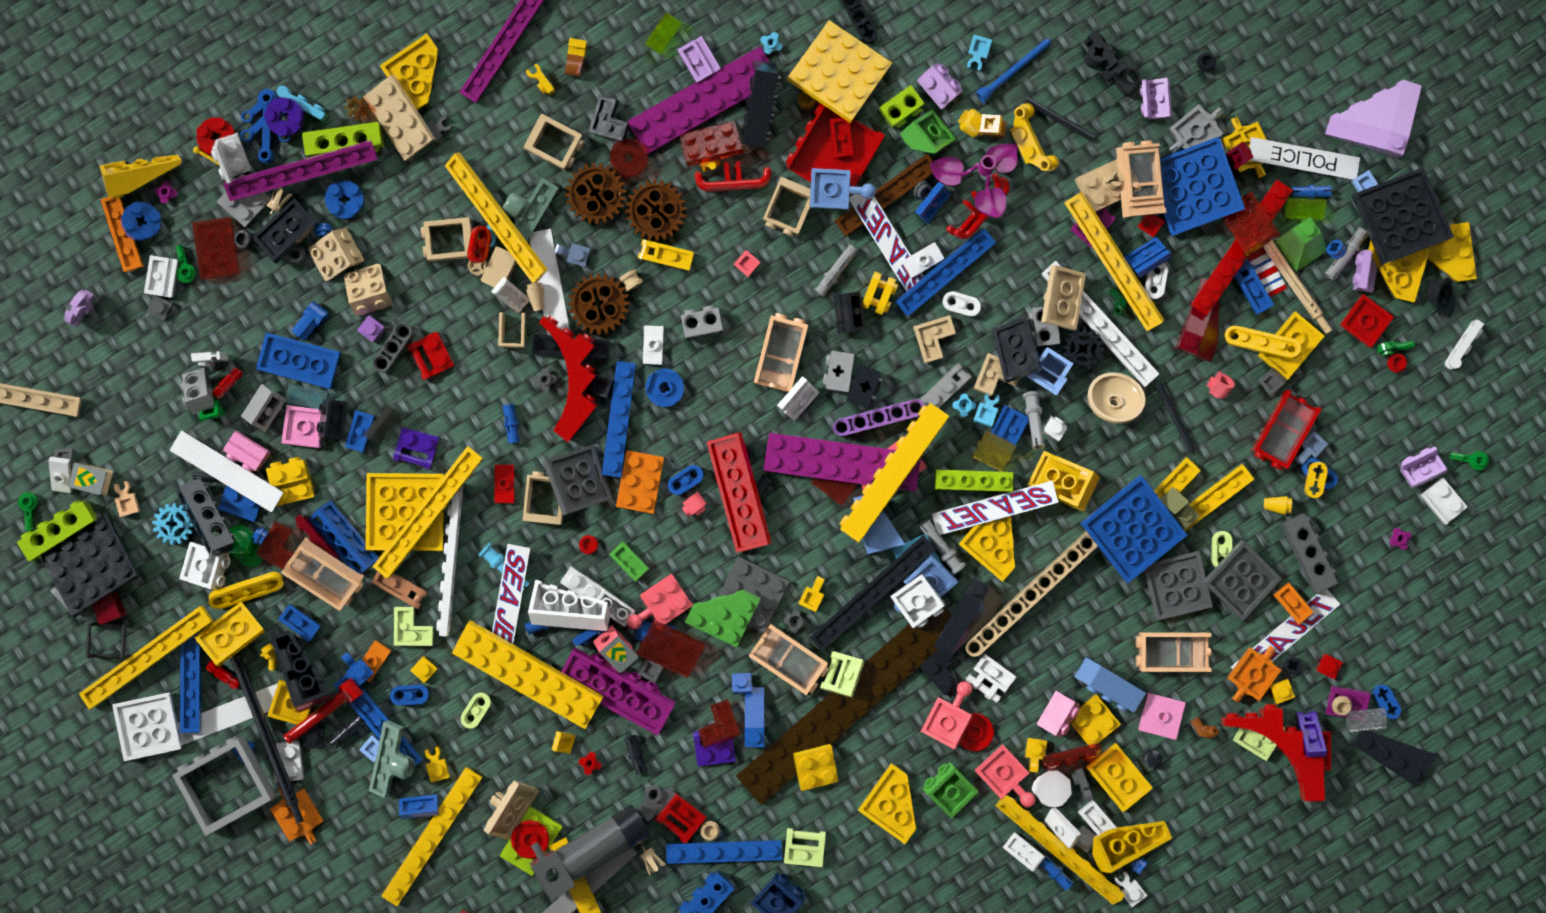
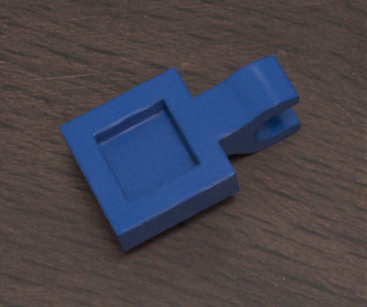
M349 653L341 657L350 667L346 672L358 686H361L374 674L362 659L356 662Z

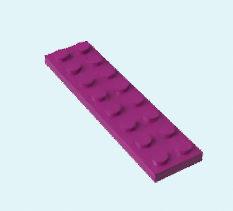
M761 46L727 64L700 82L688 86L628 120L627 122L630 124L645 154H650L747 99L748 94L751 95L750 76H754L755 73L752 67L753 60L769 62Z
M769 433L764 471L867 485L869 483L871 485L875 480L873 476L879 468H884L886 465L884 460L890 452L894 454L896 450ZM921 458L898 490L916 492Z

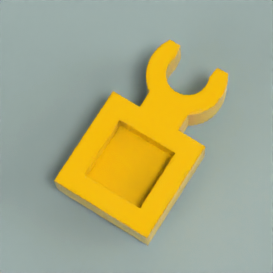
M439 746L435 747V755H431L429 749L425 750L426 757L431 761L426 763L430 782L450 777L446 759L439 758L441 754Z

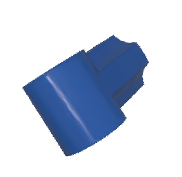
M315 301L307 306L303 312L304 315L291 330L303 341H306L315 328L320 326L329 316V313Z

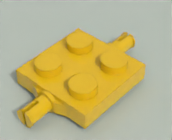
M1237 116L1231 119L1235 131L1222 139L1227 151H1230L1242 141L1250 147L1251 137L1266 140V137L1258 121L1249 126L1242 127ZM1249 160L1237 169L1238 173L1254 168L1258 178L1266 175L1261 166L1262 162Z

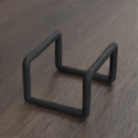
M99 622L89 623L87 625L86 657L88 659L94 657L128 659L130 655H125L126 628L131 627V624L107 622L100 625ZM91 627H122L121 655L90 654Z

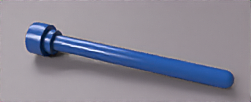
M1045 39L990 86L981 87L975 93L980 101L986 104L991 100L993 92L1050 46L1051 40Z

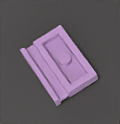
M702 36L677 49L696 83L721 69Z

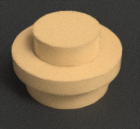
M1339 696L1332 702V709L1338 715H1346L1352 708L1350 699L1345 696Z
M707 821L701 826L700 832L704 839L714 840L718 837L720 829L714 821Z

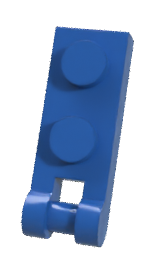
M1246 259L1234 278L1257 315L1274 304L1251 263ZM1247 271L1248 276L1243 278L1241 273Z

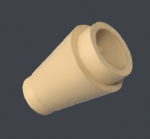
M542 283L527 284L526 293L533 311L545 309L544 286H542Z

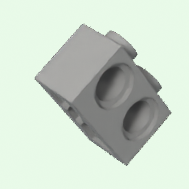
M714 305L703 307V311L696 312L695 309L686 310L681 315L685 339L723 332L719 308H714ZM712 314L716 316L717 320L714 324L709 325L705 320L708 315ZM694 318L698 321V324L695 328L691 329L687 326V321Z
M1044 307L1032 308L1031 313H1028V318L1033 325L1036 347L1060 344L1058 326L1042 323L1038 320V313L1043 312ZM1041 331H1046L1049 334L1048 341L1040 339Z
M205 368L183 374L181 389L184 393L182 401L185 408H189L192 414L213 408L212 382Z

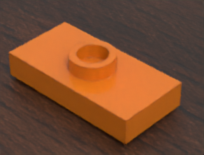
M377 640L373 642L362 659L374 672L366 680L369 683L392 651Z

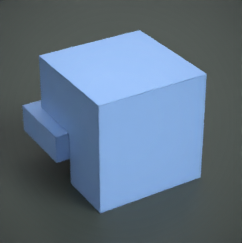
M1046 347L1039 356L1042 370L1026 377L1057 396L1067 380L1065 376L1073 363Z

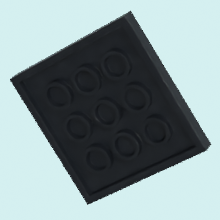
M1424 167L1351 195L1381 265L1454 238Z
M106 513L96 518L95 522L90 523L78 533L76 532L68 537L67 540H64L62 543L60 542L52 547L51 550L41 554L73 618L78 617L140 577L117 530Z

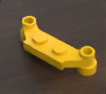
M1029 103L1022 104L1014 111V125L1010 129L1026 164L1031 163L1043 171H1053L1058 168L1059 160L1054 155L1046 156L1028 121L1034 115V107Z

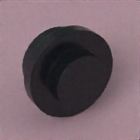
M1203 53L1197 58V67L1203 72H1210L1216 66V59L1211 53Z

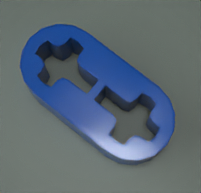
M1383 684L1376 685L1373 688L1372 694L1382 714L1389 719L1399 717L1401 708L1391 689ZM1380 688L1382 690H1386V692L1384 693L1386 700H1384L1383 697L1378 696V694L1380 693ZM1387 703H1389L1391 707H1395V709L1393 710V715L1391 713H1387V711L1389 710Z

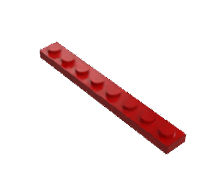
M1275 180L1190 304L1191 307L1204 316L1208 315L1293 191L1279 180Z

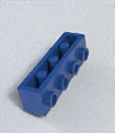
M718 870L715 874L711 872L704 880L706 882L702 888L698 886L691 894L693 898L689 902L685 900L678 908L680 910L679 913H713L734 890L735 886Z

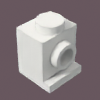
M1050 415L1042 428V433L1058 442L1067 430V425L1059 418H1054Z

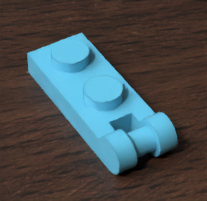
M285 86L277 88V94L280 97L295 99L306 113L324 123L326 122L328 115L324 113V108L317 104L313 107L308 104V99L299 94L297 97L292 95L291 91Z

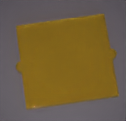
M986 430L981 441H978V446L972 457L1002 472L1007 462L1011 461V455L1016 445Z

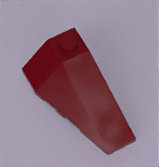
M1201 278L1194 298L1196 297L1200 289L1203 287L1207 279ZM1219 299L1207 316L1190 307L1175 350L1211 363L1218 345Z

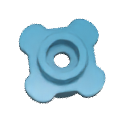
M776 32L771 33L769 36H762L760 39L766 54L776 50L779 51L782 48Z
M962 394L958 401L953 402V408L957 409L963 417L967 416L968 412L976 407L975 402L971 401L967 394Z

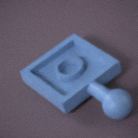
M812 168L810 208L848 210L849 194L862 195L866 199H871L876 194L875 186L869 183L862 187L850 186V170Z
M932 554L903 579V582L907 585L923 574L940 598L958 583L957 579ZM894 604L896 611L902 613L897 605Z

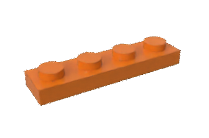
M122 197L100 199L123 272L127 273L144 267L136 241L129 238L121 226V216L125 210Z

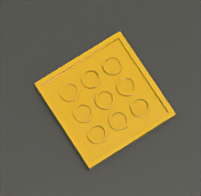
M829 20L790 73L787 81L851 123L888 71L892 62Z
M367 473L366 550H386L444 477V474ZM444 510L412 550L444 551Z

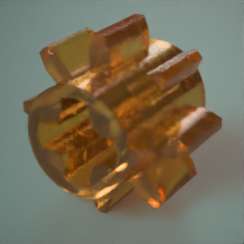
M354 95V99H346L348 105L344 106V109L349 110L347 116L352 117V115H355L356 120H359L361 115L366 117L364 112L369 106L363 104L365 102L364 98L358 100V97ZM356 104L360 106L359 108H357V111L352 109L353 107H356Z

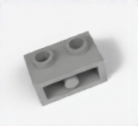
M261 384L241 417L251 425L266 432L286 399L276 391Z

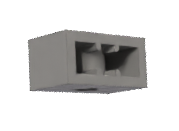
M831 351V355H827L825 366H829L828 374L824 373L822 384L826 385L825 390L849 392L854 354ZM837 366L843 371V374H840L839 377H836V373L832 371Z

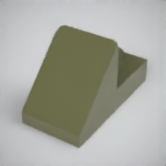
M1174 487L1160 498L1183 529H1186L1199 517L1188 504L1189 501Z

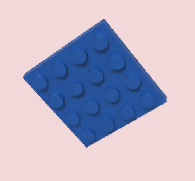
M1220 136L1160 158L1164 207L1166 208L1164 216L1171 236L1246 209ZM1147 163L1146 165L1151 177L1150 163Z
M1141 475L1136 477L1080 523L1127 584L1187 536Z

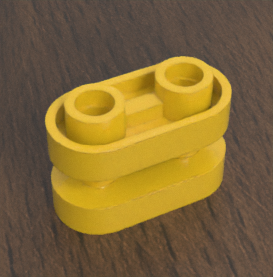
M875 271L862 301V307L868 309L869 305L876 306L875 313L882 315L883 312H888L891 304L888 299L890 294H895L898 284H895L896 279L891 277L888 278L887 282L880 280L882 274ZM877 287L884 289L880 300L873 297Z

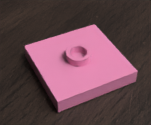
M286 405L282 443L321 448L322 437H318L316 431L321 415L319 409Z
M1147 692L1138 730L1176 740L1186 702Z

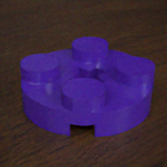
M276 98L268 104L264 112V118L268 127L280 136L297 133L304 123V110L300 103L292 98ZM282 112L289 114L287 116L288 121L281 119Z

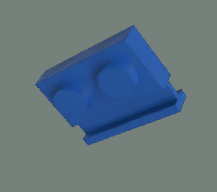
M1155 237L1124 258L1140 278L1172 258V256L1159 239Z
M1004 405L987 440L1013 452L1029 421V417Z
M227 485L221 499V504L218 507L219 510L256 522L261 508L259 504Z

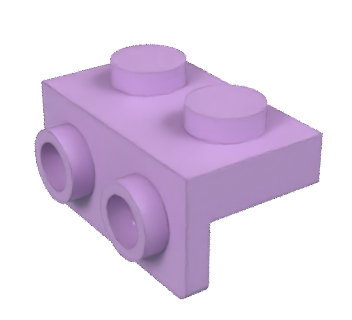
M937 63L930 67L917 81L940 109H943L956 96L960 95L963 90L960 83L948 74V69L944 65Z
M1169 78L1143 79L1142 85H1140V94L1143 96V104H1141L1142 115L1149 120L1172 117Z
M1370 250L1360 251L1356 256L1355 265H1357L1353 276V290L1373 292L1377 266L1371 257L1372 251Z
M1436 447L1426 448L1419 455L1409 456L1402 461L1400 471L1412 489L1447 473V468L1437 455L1438 449Z

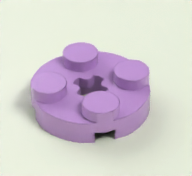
M86 289L85 291L80 290L70 302L72 308L70 311L66 310L64 321L77 328L81 324L84 315H89L93 310L94 305L91 303L95 295Z

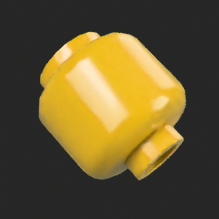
M975 109L965 110L958 120L960 130L973 138L979 134L982 136L983 133L980 132L982 114Z

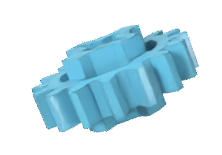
M173 503L172 507L170 504H165L166 509L160 507V514H154L157 521H152V524L157 525L153 529V531L159 532L157 538L164 537V543L170 540V545H174L176 541L178 544L183 543L182 538L188 540L189 536L187 534L194 533L191 530V527L194 526L184 507L180 505L178 508V503ZM169 513V516L163 520L164 516ZM180 513L184 516L185 521L180 517ZM171 522H177V526L171 525ZM182 528H185L183 533L179 535V531Z

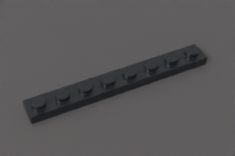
M922 535L809 638L821 651L826 649L934 552L936 548Z

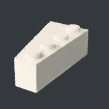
M535 580L528 610L532 625L607 631L610 619L608 602L586 595L580 596L573 591H564L558 589L557 586L542 584V581Z

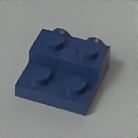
M776 872L750 904L761 913H794L802 905L806 896L800 886H793L789 882L790 880L787 875Z

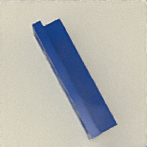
M331 500L318 508L308 519L343 562L360 575L379 559L373 550H366V541ZM317 516L323 521V525L316 519ZM330 532L334 534L335 539L331 537ZM342 547H345L348 554L343 551ZM355 561L362 567L360 570L355 565Z

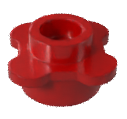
M589 752L588 756L579 759V765L583 766L584 773L590 775L593 770L601 768V762L597 760L594 752Z

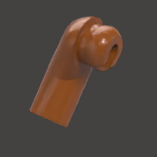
M1199 717L1190 721L1200 737L1212 739L1219 733L1217 727L1203 725Z

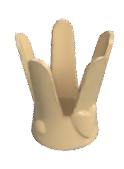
M281 187L278 188L274 196V189L272 198L267 204L272 209L270 214L274 210L280 212L292 194H287L279 203L283 190Z
M642 846L644 853L640 857L645 862L650 876V870L652 873L658 871L655 861L660 866L666 864L655 854L652 847L646 851Z

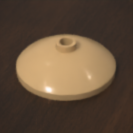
M1113 372L1098 376L1091 383L1087 394L1088 403L1093 412L1103 420L1111 423L1133 421L1141 414L1145 405V394L1141 386L1133 378L1122 373Z

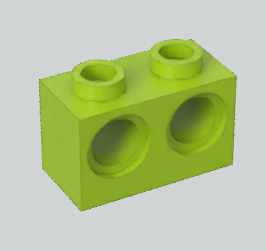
M910 85L883 104L879 111L892 129L895 126L900 128L907 123L906 119L911 115L915 117L923 111L924 102L912 85ZM907 99H913L916 105L914 107H908L905 101ZM898 110L900 117L892 118L890 111Z

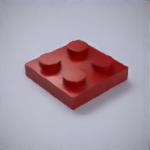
M1362 294L1339 326L1368 348H1371L1394 317Z

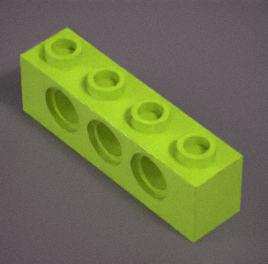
M373 122L304 132L302 137L305 156L309 158L358 144V139L361 135L367 136L366 141L372 140L375 151L378 152L380 151L379 148H384L381 124ZM347 138V145L341 147L339 145L340 140ZM324 140H328L329 146L326 149H321V143Z
M935 470L934 489L1013 491V472Z
M77 500L69 505L70 509L67 511L61 510L53 515L54 519L48 522L46 520L37 525V530L33 532L28 531L20 536L22 539L17 544L28 562L41 558V554L51 550L52 547L60 542L62 543L76 532L78 533L84 527L97 520L96 518L98 517L88 501ZM73 514L77 517L74 525L70 522V517ZM55 525H59L61 529L58 535L54 532ZM39 535H42L44 537V543L42 545L38 543Z

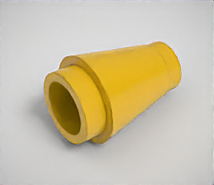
M1287 496L1264 498V510L1286 515V513L1291 514L1292 498H1287Z

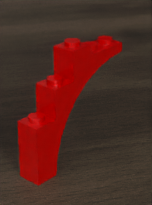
M545 315L539 323L550 332L559 345L568 371L569 389L567 401L561 418L553 431L569 442L598 405L595 403L596 399L589 393L586 395L583 393L596 376L594 373L595 369L587 363L585 365L582 364L595 347V344L593 343L594 339L586 333L584 335L580 333L574 338V333L566 327L562 329L557 325L559 323L557 319L551 315L549 317Z
M1265 704L1264 708H1259V715L1257 712H1247L1246 716H1238V713H1226V717H1221V724L1223 726L1241 727L1255 731L1267 737L1280 748L1295 771L1302 800L1325 801L1323 756L1306 757V753L1303 750V731L1297 730L1295 726H1287L1283 730L1282 708L1277 707V704Z

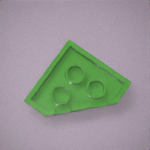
M740 590L731 595L712 598L707 602L695 603L685 623L737 647L760 601V597L745 590Z

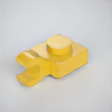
M534 65L537 69L535 74H531L529 70H526L529 78L539 81L537 86L543 94L547 92L549 96H552L556 93L555 89L541 72L539 65Z
M817 576L812 588L806 586L798 604L816 612L824 596L823 593L819 592L824 579Z
M1027 738L1025 757L1030 758V772L1038 773L1039 759L1045 760L1047 740Z

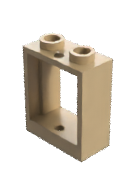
M541 114L523 148L566 171L567 168H571L574 164V155L576 151L581 150L584 141L582 134ZM547 124L575 138L562 162L535 148Z
M781 177L763 218V221L766 222L765 226L775 230L776 227L783 229V233L791 237L794 235L798 236L810 209V189ZM782 188L808 199L796 228L770 218Z
M470 217L423 222L424 227H421L422 239L425 238L426 246H423L424 258L427 257L429 262L468 258L467 250L471 231L473 230ZM462 224L465 251L433 254L430 227Z
M533 471L532 475H527L522 521L562 525L563 515L560 507H558V516L530 513L533 481L550 482L549 477L544 476V472Z

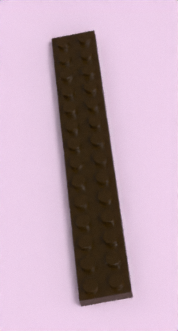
M945 606L942 607L944 611L936 617L932 614L926 618L928 622L920 628L917 625L912 628L908 623L866 660L853 698L830 692L736 775L760 805L766 802L797 774L793 753L834 742L938 650L933 646L951 615Z

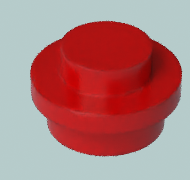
M1396 353L1388 358L1387 366L1392 372L1399 373L1406 368L1407 360L1402 354Z

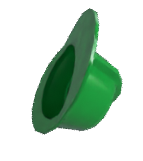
M236 525L230 528L228 531L233 533L235 542L232 551L229 552L244 566L253 567L262 563L266 555L265 545L253 543L254 539L252 536L254 532L243 525Z

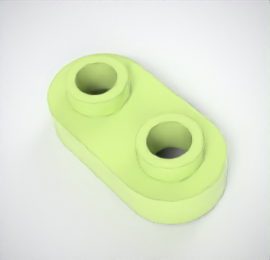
M1218 531L1212 537L1211 560L1215 568L1219 564L1218 558L1220 556L1225 558L1232 550V537L1228 532ZM1220 537L1224 538L1223 544H1219L1218 539Z
M480 692L472 697L461 715V723L464 727L474 728L480 723L491 705V698L488 694ZM480 698L485 700L484 705L478 703ZM473 715L474 721H469L468 716Z

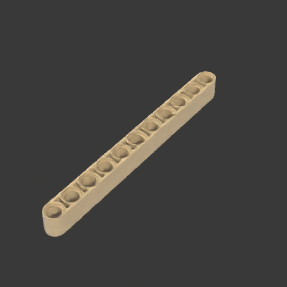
M1085 531L996 613L989 622L965 643L966 652L974 657L981 655L1097 547L1088 533ZM1085 538L1091 540V546L1087 549L1082 546V541ZM1071 551L1077 553V559L1073 562L1068 559V554ZM1057 564L1063 566V572L1059 575L1054 572V567ZM1043 577L1049 579V585L1045 588L1040 585V580ZM1033 590L1035 598L1029 601L1026 599V592ZM1019 603L1021 611L1015 614L1012 612V605ZM1005 616L1007 624L1001 627L998 625L997 620L999 617ZM991 629L993 631L992 638L984 639V631ZM977 642L979 645L978 651L970 652L969 645Z

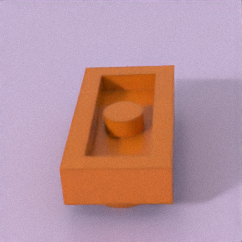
M1290 583L1285 584L1273 594L1298 625L1314 613Z

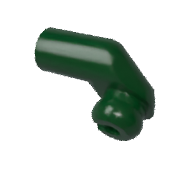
M1113 287L1108 292V295L1114 299V313L1116 315H1123L1126 312L1127 300Z

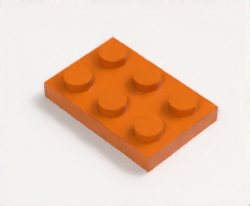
M626 450L616 507L654 514L664 457Z

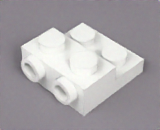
M190 542L179 579L209 589H220L225 583L224 571L231 562L229 558L230 553L227 552L210 558L204 545Z
M923 574L890 596L912 628L916 625L919 628L928 622L926 618L932 614L936 617L944 611L942 607L945 606V603Z

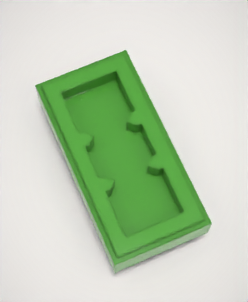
M624 541L609 554L635 582L650 569Z

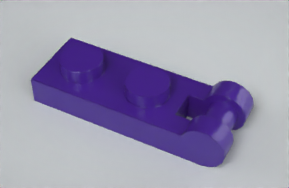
M1309 711L1307 714L1296 712V723L1299 730L1303 731V746L1306 757L1326 756L1327 749L1316 711Z

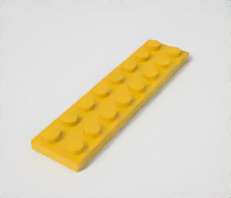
M471 620L467 623L452 652L457 657L583 729L587 727L604 697Z

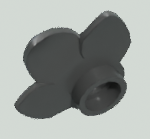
M657 785L648 786L644 791L645 801L641 806L645 819L649 821L655 814L658 815L675 793L670 789H661ZM652 791L657 792L655 798L650 797Z

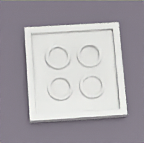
M171 692L112 705L124 761L182 749Z

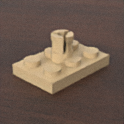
M1117 159L1075 179L1080 191L1083 192L1095 212L1121 200L1120 185L1124 181V177L1118 171ZM1130 166L1131 182L1133 184L1134 182H1138V180ZM1141 186L1137 188L1132 187L1133 194L1142 190Z
M1051 265L1047 291L1044 294L1045 303L1042 323L1069 330H1077L1086 277L1085 273Z
M513 781L508 787L505 796L501 792L495 793L496 796H492L490 804L497 809L487 821L484 831L489 835L509 840L512 831L524 817L539 790L533 786Z

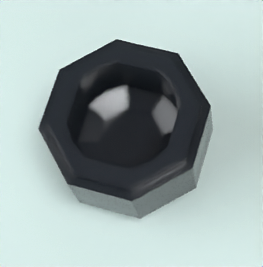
M248 230L237 231L234 236V244L240 249L250 248L254 243L253 234Z
M1150 749L1144 753L1143 761L1147 767L1155 769L1161 766L1163 758L1159 751Z

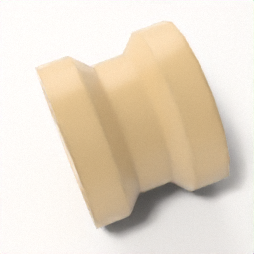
M469 260L468 268L470 272L476 276H483L488 262L485 260L482 263L474 264Z
M636 269L627 272L619 278L625 284L627 292L643 283L642 279L638 278Z

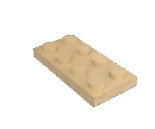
M390 75L363 96L404 161L412 158L435 140V137L395 75Z

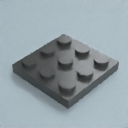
M593 445L543 461L563 516L612 499Z
M1240 540L1204 579L1203 583L1243 621L1282 578L1245 541Z
M1199 551L1157 560L1144 570L1155 620L1213 607L1209 589L1203 583L1206 577Z
M738 556L718 597L731 595L740 590H745L760 597V601L748 625L764 633L790 581Z

